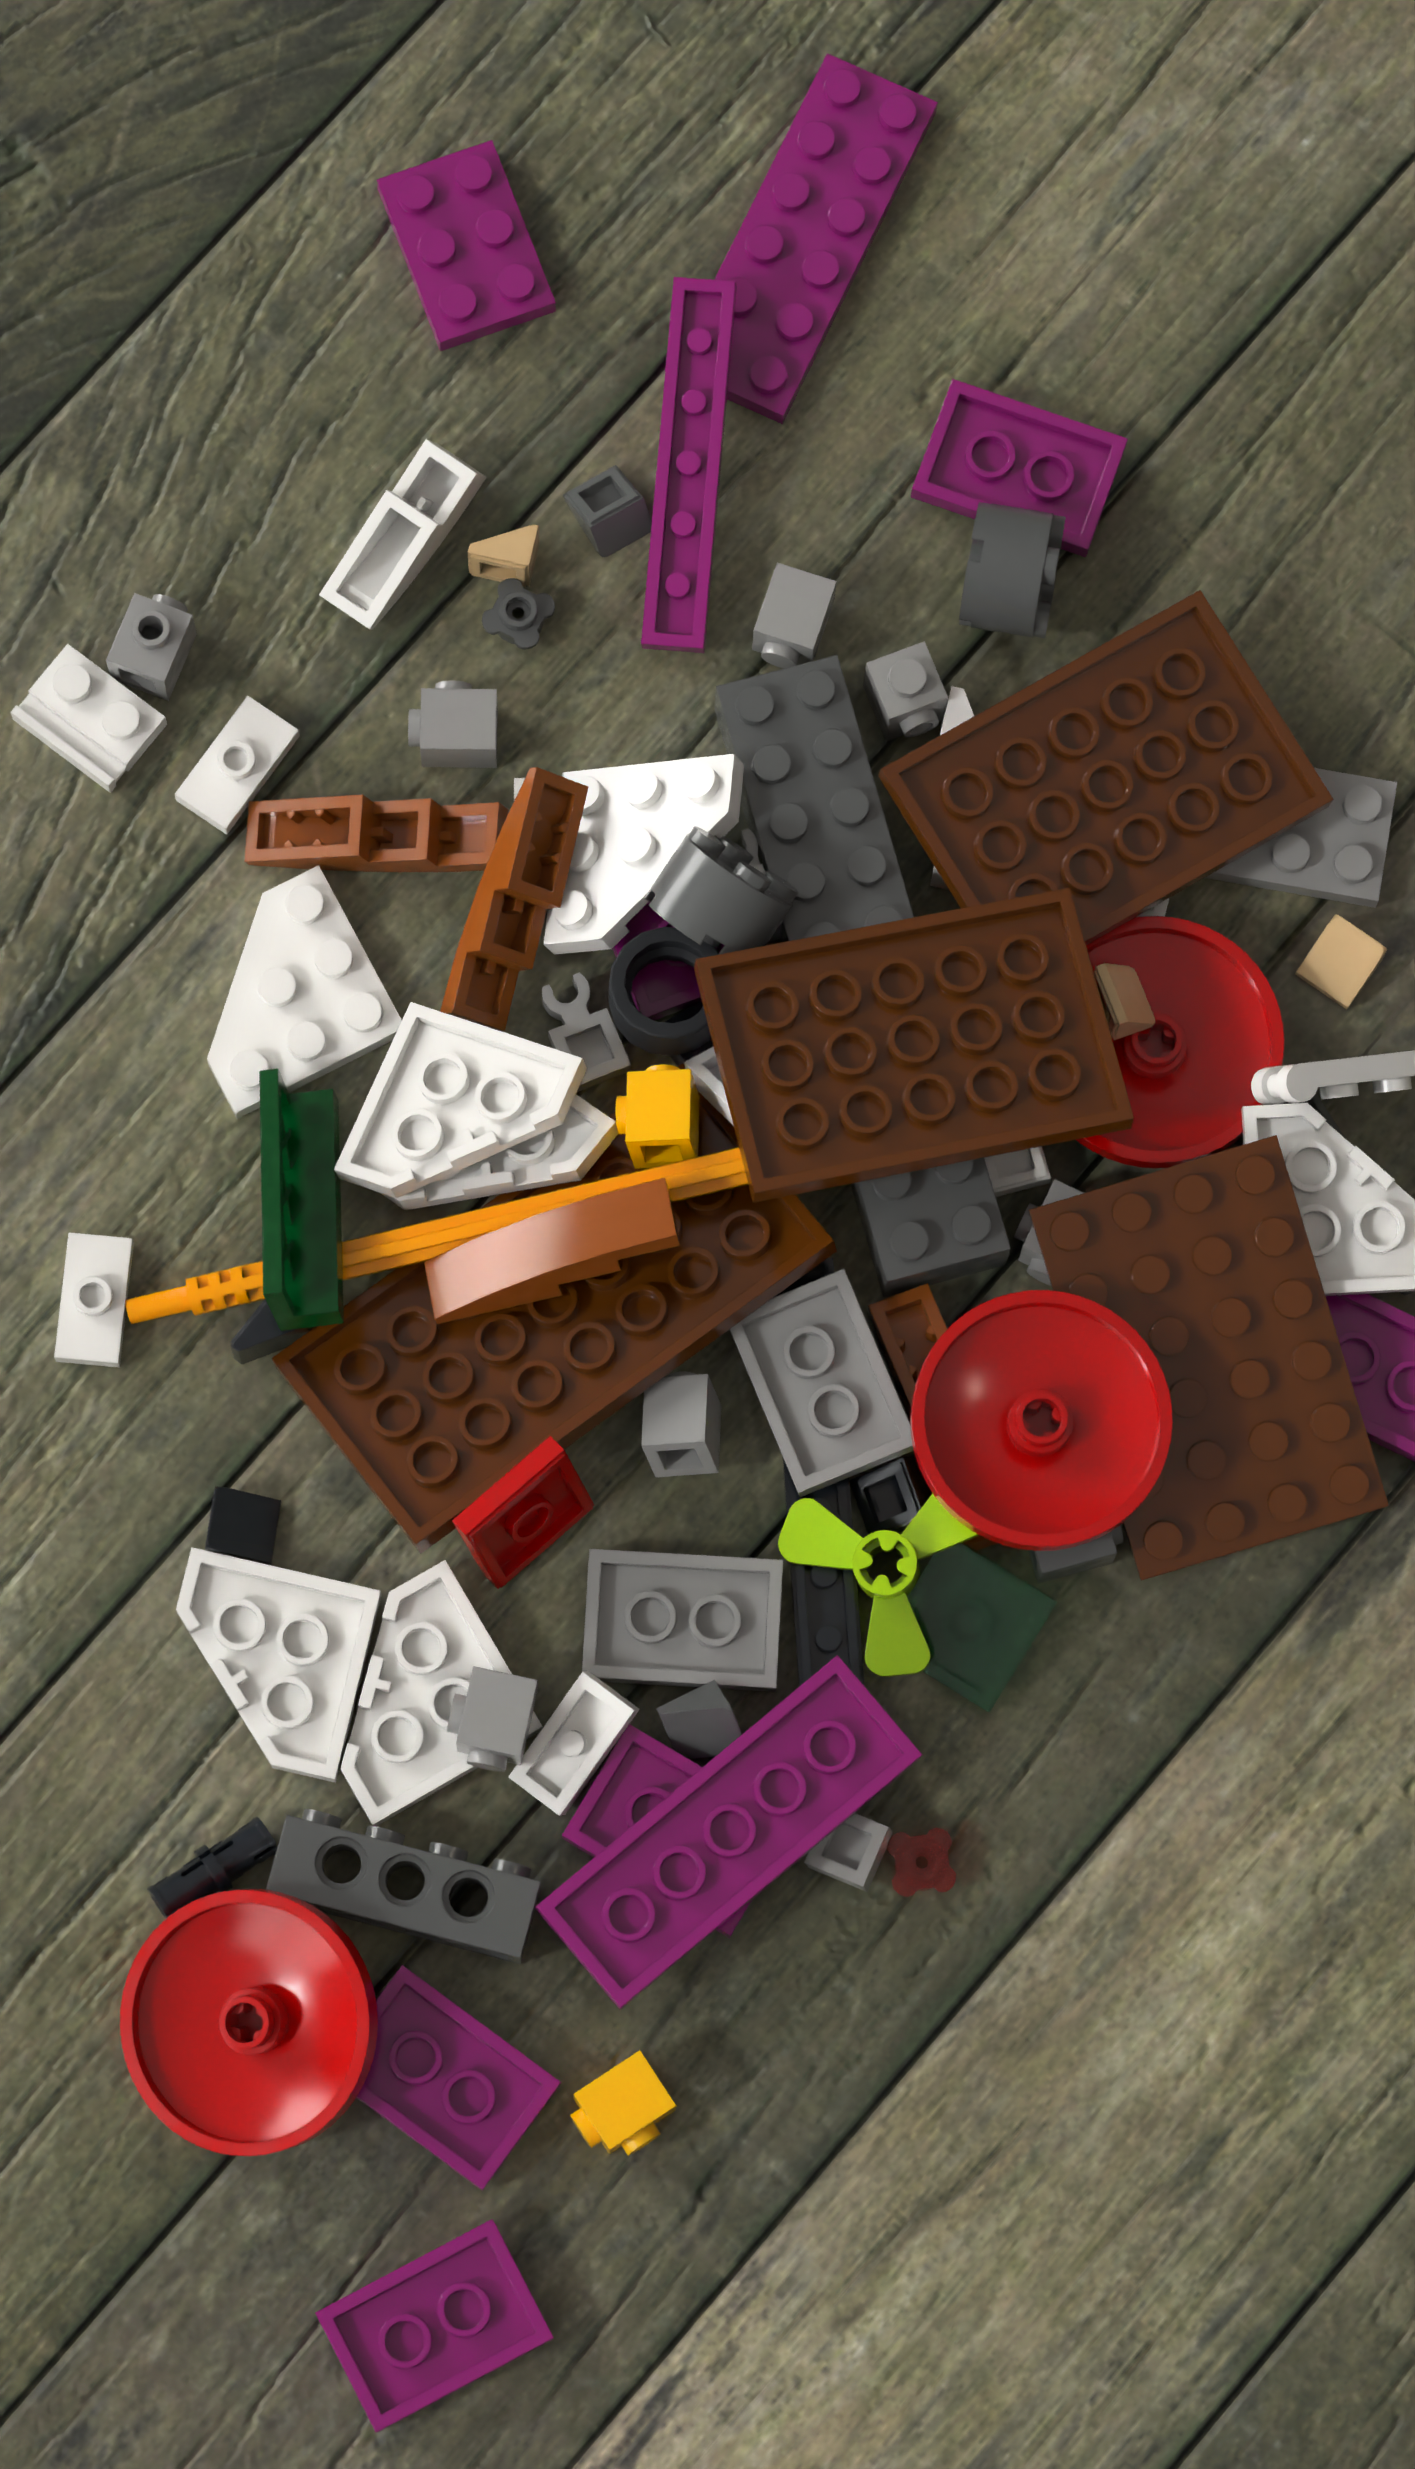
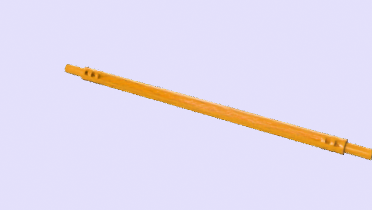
M736 1147L342 1241L343 1281L424 1262L477 1237L534 1215L599 1194L661 1178L666 1179L671 1202L748 1185L740 1149ZM263 1260L187 1278L185 1286L126 1299L125 1304L131 1324H136L192 1310L194 1316L264 1300Z

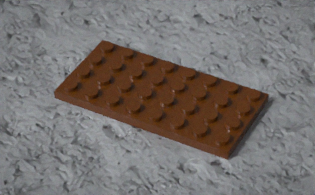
M683 1064L678 1066L680 1069H685ZM698 1091V1157L739 1147L734 1126ZM616 1111L609 1115L614 1121H616ZM618 1134L582 1180L499 1194L481 1208L648 1168H634L625 1142L626 1134ZM744 1185L672 1202L680 1246L620 1259L621 1271L561 1284L562 1296L436 1324L424 1262L399 1267L344 1306V1323L314 1327L271 1359L279 1373L421 1554L456 1529L452 1520L549 1436L563 1449H566L837 1252L834 1240L796 1195H790L753 1203L749 1185Z

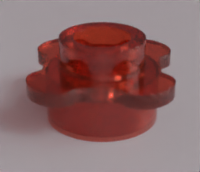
M933 1828L927 1835L912 1837L904 1832H899L891 1837L887 1850L895 1859L896 1875L892 1880V1886L899 1895L910 1897L916 1891H926L932 1888L940 1893H944L954 1886L956 1873L949 1867L947 1852L951 1847L952 1840L945 1830ZM923 1856L927 1858L928 1866L921 1869L917 1867L916 1859Z

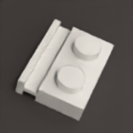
M69 644L63 648L28 690L29 694L19 706L16 705L11 711L12 719L110 793L114 790L116 782L125 771H129L167 725L164 715Z

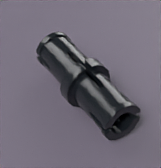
M256 1816L249 1823L239 1828L238 1831L211 1848L203 1845L194 1851V1859L183 1865L182 1868L148 1887L147 1891L166 1919L175 1911L194 1900L217 1892L232 1890L233 1881L259 1863L261 1864L271 1856L276 1855L278 1847L266 1826Z

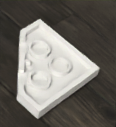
M735 754L563 772L562 777L586 785L589 788L560 908L547 909L544 945L554 955L612 949L629 932L625 925L649 902L645 900L646 894L686 834L690 833L694 826H698L721 839L739 822L744 764Z
M319 865L262 893L207 1057L208 1065L237 1119L260 1108L259 1071L278 1068L290 1093L393 1041L402 1022Z
M410 1002L334 1171L341 1180L399 1198L563 1124L585 1075L587 1066L581 1057Z
M575 1095L563 1124L399 1198L385 1194L382 1195L402 1209L411 1210L582 1180L618 1135L616 1121L578 1095Z
M1308 1103L1243 1106L1241 1109L1243 1144L1277 1135L1325 1296L1415 1291V1199L1394 1182L1395 1179L1357 1146L1354 1147L1330 1126L1326 1119Z
M191 1547L176 1607L180 1619L272 1768L336 1783L382 1595L381 1590Z
M446 1560L391 1590L387 1597L373 1655H371L358 1703L357 1714L340 1768L372 1826L380 1825L478 1768L467 1764L469 1754L457 1752L456 1741L458 1734L447 1732L454 1695L456 1693L467 1696L473 1666L512 1674ZM534 1711L527 1739L539 1733L543 1728Z

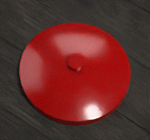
M1135 917L1086 945L1093 972L1096 966L1104 963L1130 966L1136 971L1155 1017V1024L1148 1029L1115 1041L1112 1037L1134 1116L1131 1129L1076 1139V1141L1107 1159L1125 1165L1154 1169L1168 1168L1215 1154L1234 1144L1243 1136L1242 1107L1262 1105L1254 1098L1251 1090V1081L1254 1074L1262 1068L1282 1066L1284 1056V1030L1280 1008L1275 994L1260 968L1245 951L1219 932L1204 925L1174 917Z
M1027 1290L999 1296L976 1306L956 1320L940 1336L922 1365L913 1394L910 1416L911 1437L918 1466L927 1485L942 1506L964 1526L988 1540L1004 1546L1033 1551H1054L1089 1543L1111 1532L1131 1517L1148 1497L1163 1470L1171 1443L1173 1424L1171 1398L1164 1373L1156 1356L1139 1333L1123 1318L1095 1301L1066 1292L1050 1290Z
M265 1889L223 1891L199 1898L181 1907L167 1917L144 1942L129 1970L122 1994L120 2035L124 2058L130 2076L147 2106L161 2122L183 2139L201 2148L231 2156H259L288 2150L310 2141L331 2127L347 2111L362 2089L371 2068L377 2042L378 2014L376 1997L370 1975L359 1951L346 1933L325 1913L297 1897L282 1892Z

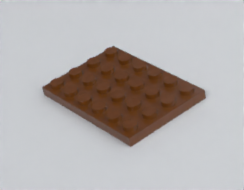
M1201 590L881 768L878 775L960 908L1070 888L1086 945L1328 808L1334 800Z
M1070 888L695 959L694 971L753 1203L1127 1130L1132 1127L1134 1116Z
M1277 1135L1028 1210L1052 1290L1078 1295L1095 1301L1123 1318L1139 1333L1156 1356L1169 1388L1173 1424L1167 1459L1148 1497L1132 1516L1123 1522L1141 1581L1389 1506Z

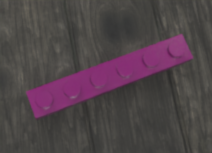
M674 277L641 638L643 649L705 653L737 292L736 281Z

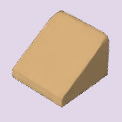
M539 525L526 526L471 543L468 549V566L471 576L499 582L515 578L521 582L522 587L530 586L540 542Z
M1335 914L1295 975L1347 1010L1383 960L1387 949L1346 919Z
M1108 963L1095 967L1093 973L1111 1038L1113 1037L1115 1041L1152 1027L1155 1024V1017L1136 971L1130 966Z

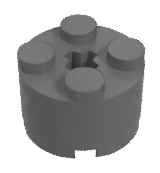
M979 502L972 534L973 541L965 574L959 625L1032 638L1046 637L1066 517L1054 515V513Z
M694 826L691 832L686 834L645 896V900L651 901L649 906L659 916L699 945L703 941L717 948L721 943L725 945L719 953L724 954L766 946L793 906L792 902L799 892L778 875L767 871L764 875L749 865L754 857L735 842L724 836L718 840L702 828Z

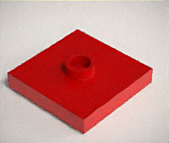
M549 1436L455 1517L452 1522L483 1574L499 1589L591 1511L594 1503L565 1450Z

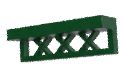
M278 1068L259 1071L263 1295L280 1331L344 1323L340 1179L334 1171L340 1157L338 1099L333 1088L289 1094Z

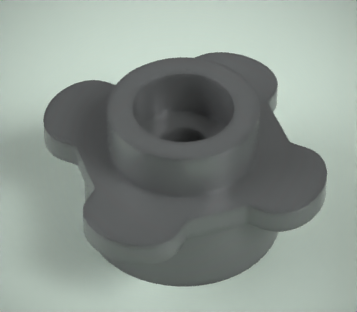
M505 579L498 585L499 597L493 608L486 610L482 615L483 628L487 633L491 635L498 634L503 640L515 644L520 649H531L539 642V634L542 630L544 619L550 618L554 614V601L546 593L536 595L524 589L518 579ZM521 609L524 611V616L516 619L512 615L513 611Z

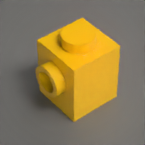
M660 1064L650 1066L645 1071L627 1072V1096H617L616 1126L618 1134H626L625 1142L635 1169L652 1168L698 1157L699 1094L691 1069H680L676 1066Z
M639 2050L573 2094L574 2100L579 2109L570 2114V2117L590 2148L602 2142L609 2154L622 2147L629 2156L661 2135L655 2124L675 2112L676 2104Z

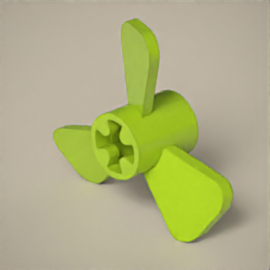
M933 1493L902 1534L889 1530H880L870 1533L864 1538L814 1499L803 1498L796 1501L790 1507L778 1539V1547L783 1558L793 1564L853 1570L861 1589L873 1599L865 1648V1663L875 1675L893 1677L918 1674L927 1668L931 1659L930 1650L907 1598L919 1581V1560L970 1540L979 1534L971 1531L955 1519L942 1506ZM895 1547L897 1553L902 1556L897 1562V1569L902 1573L901 1577L893 1583H890L886 1575H878L873 1580L867 1570L864 1569L872 1566L873 1557L882 1551L890 1552Z

